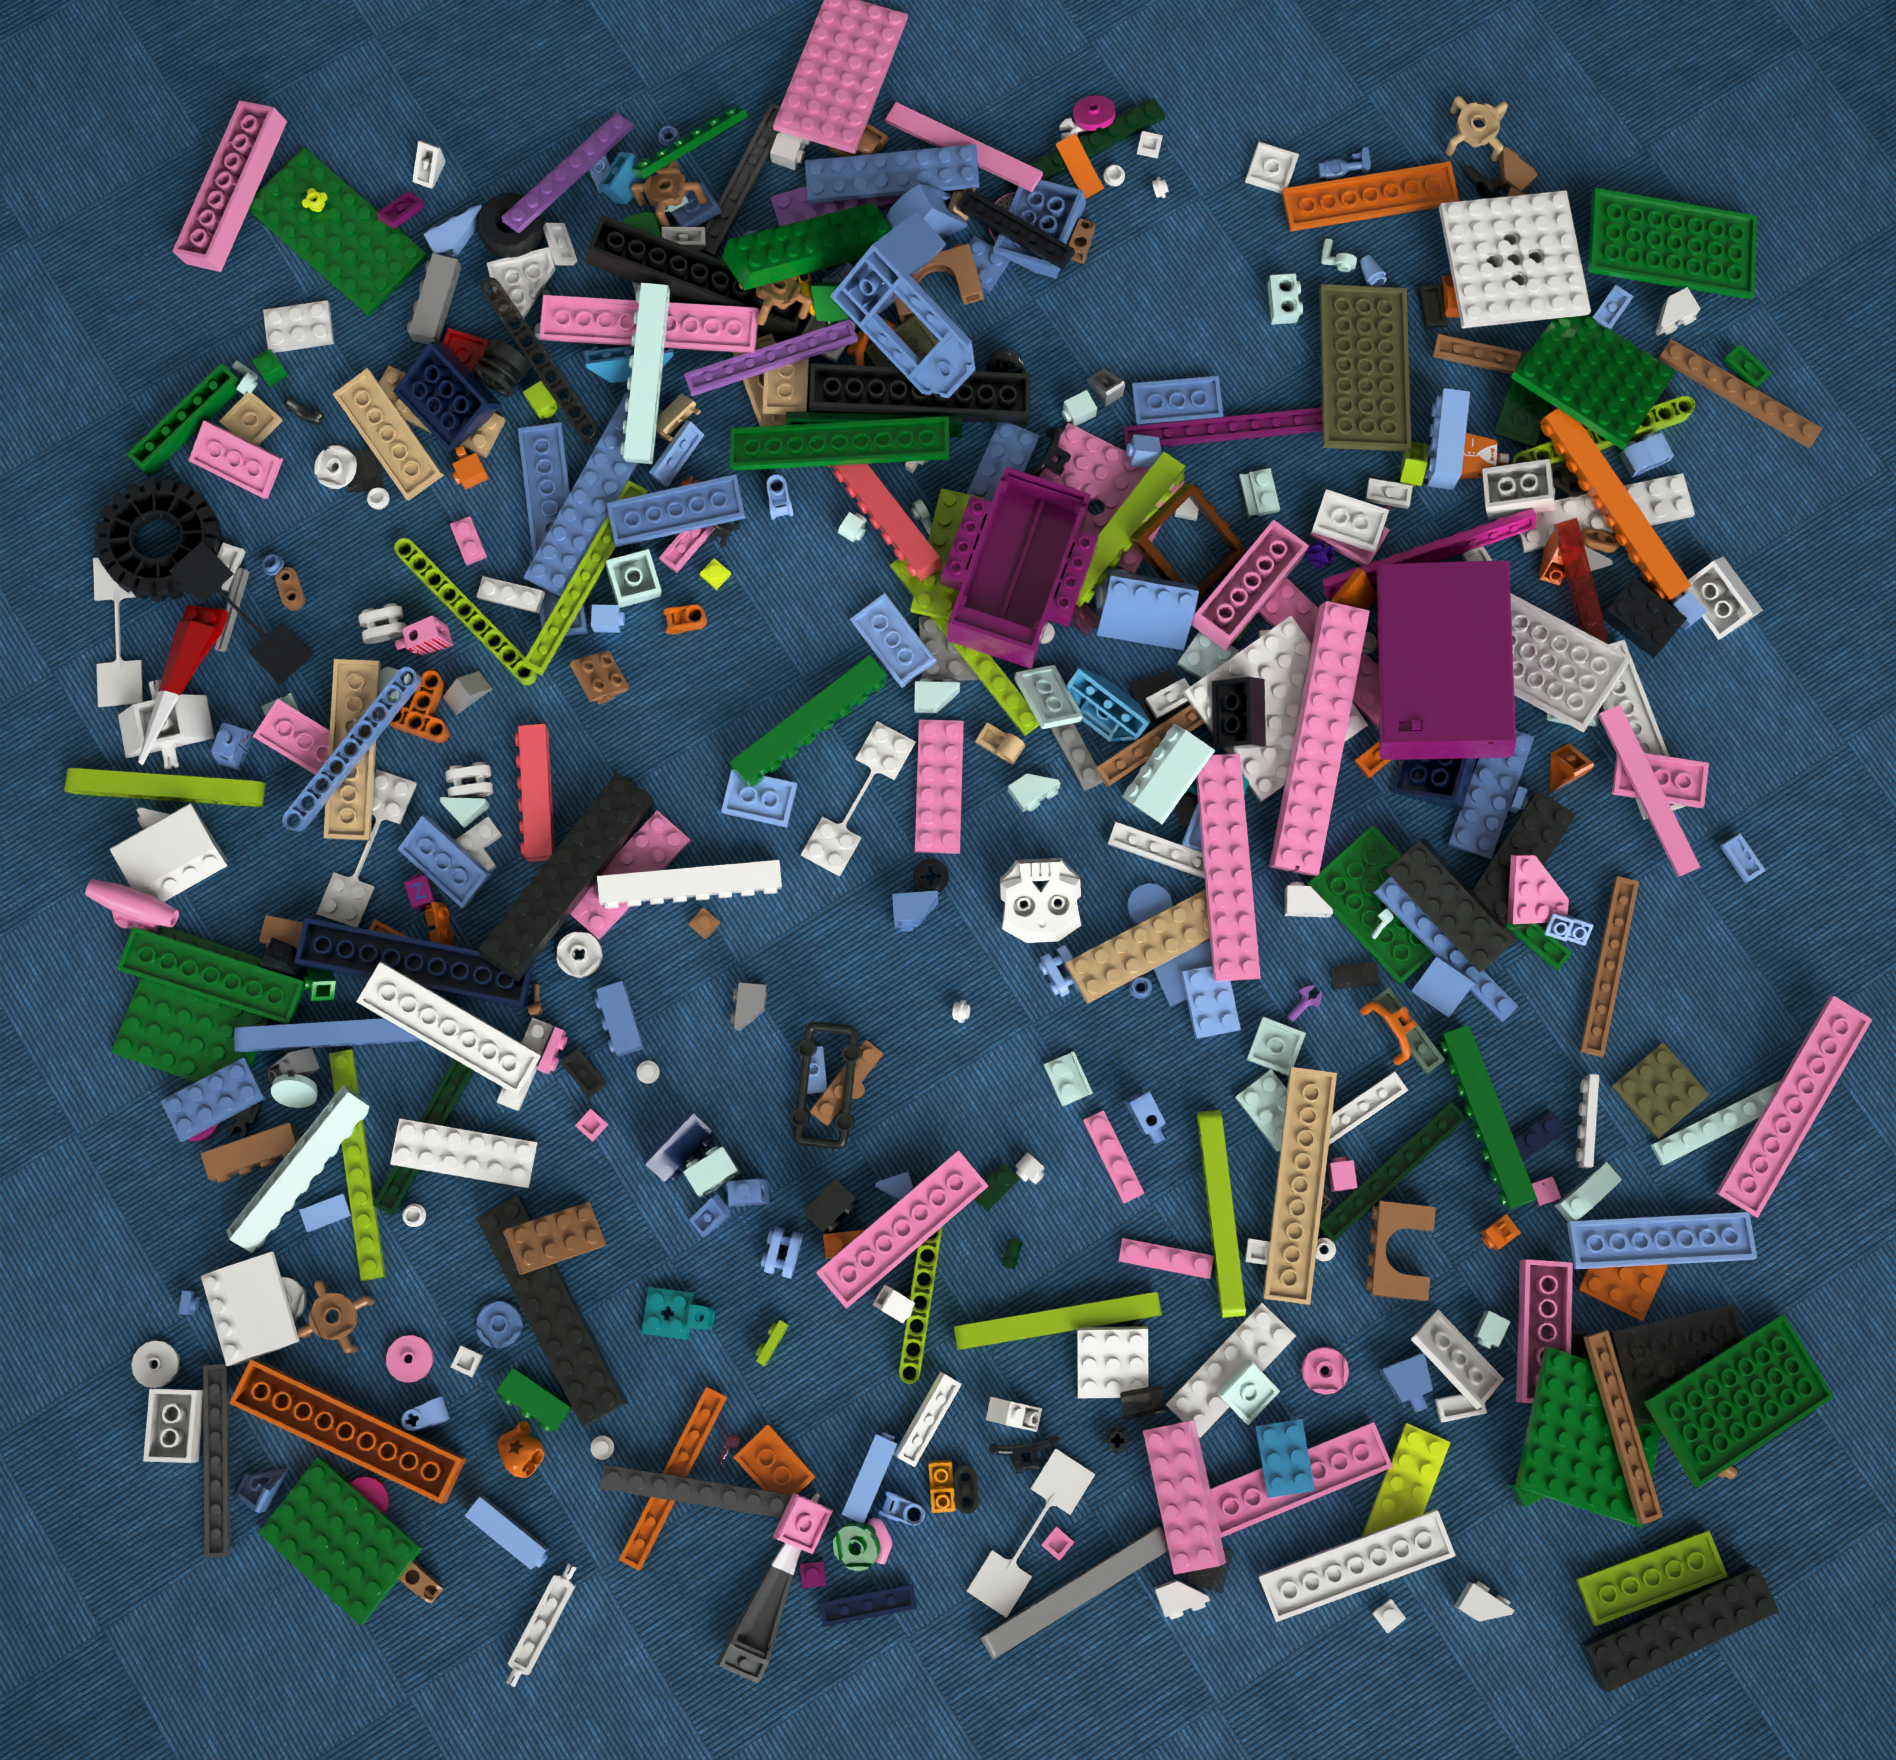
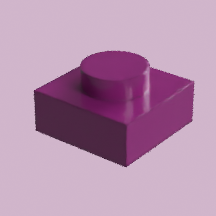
M824 1561L800 1563L802 1588L826 1586Z

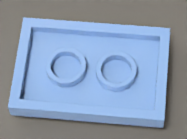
M731 770L721 813L787 828L798 786L797 783L763 776L764 779L758 785H751L747 788Z
M1213 966L1181 972L1195 1039L1241 1030L1231 981L1214 982Z

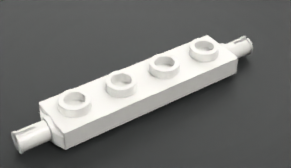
M568 1563L562 1576L554 1575L507 1663L513 1669L506 1681L507 1684L511 1683V1686L515 1687L521 1674L529 1675L575 1588L570 1579L577 1569L576 1566Z

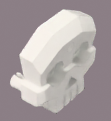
M1062 858L1016 860L1000 878V897L1005 902L1002 929L1026 943L1058 942L1082 926L1077 905V899L1081 896L1079 875ZM1034 881H1045V882H1044V884L1042 885V887L1039 889V887L1035 884ZM1061 899V905H1054V900ZM1022 900H1026L1028 905L1021 907L1019 903Z

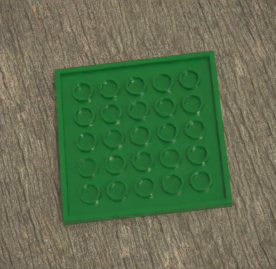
M1583 315L1553 319L1514 371L1511 378L1624 450L1676 371L1652 357L1649 353L1641 350L1632 342L1616 334L1613 330L1605 329L1594 318Z
M161 926L158 935L260 967L262 958L167 926ZM140 978L111 1053L197 1082L243 1057L247 1059L252 1069L259 1051L235 1052L234 1028L268 1026L271 1019Z
M1545 1347L1515 1488L1642 1528L1643 1524H1638L1591 1362L1551 1347ZM1620 1371L1652 1478L1661 1430L1644 1401L1666 1387Z

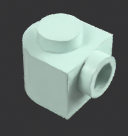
M849 512L839 527L838 533L851 542L855 540L860 541L866 530L864 527L867 520L858 513L854 515Z

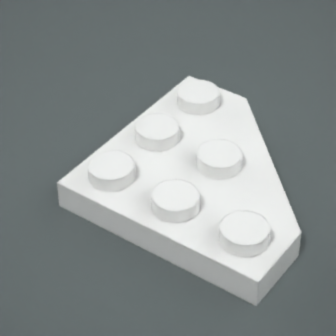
M549 247L531 251L519 257H507L487 262L503 325L524 320L556 269Z

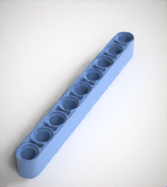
M403 667L398 670L284 813L282 822L287 829L300 832L307 828L419 687L421 677L415 670L410 667ZM412 673V682L409 684H405L404 677L407 674ZM394 691H398L399 698L396 701L391 702V693ZM379 709L385 710V715L382 719H376V712ZM370 726V735L363 737V728ZM355 744L357 747L356 752L353 755H349L347 752L348 747ZM337 762H341L343 765L342 770L335 773L333 770L334 765ZM326 779L328 787L321 791L319 784L322 780ZM312 797L314 805L307 809L305 802L308 798ZM298 815L300 822L297 826L293 827L291 819Z
M385 1018L234 1028L235 1052L423 1041Z

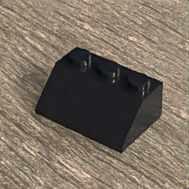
M1242 677L1212 681L1213 748L1266 747L1265 679Z

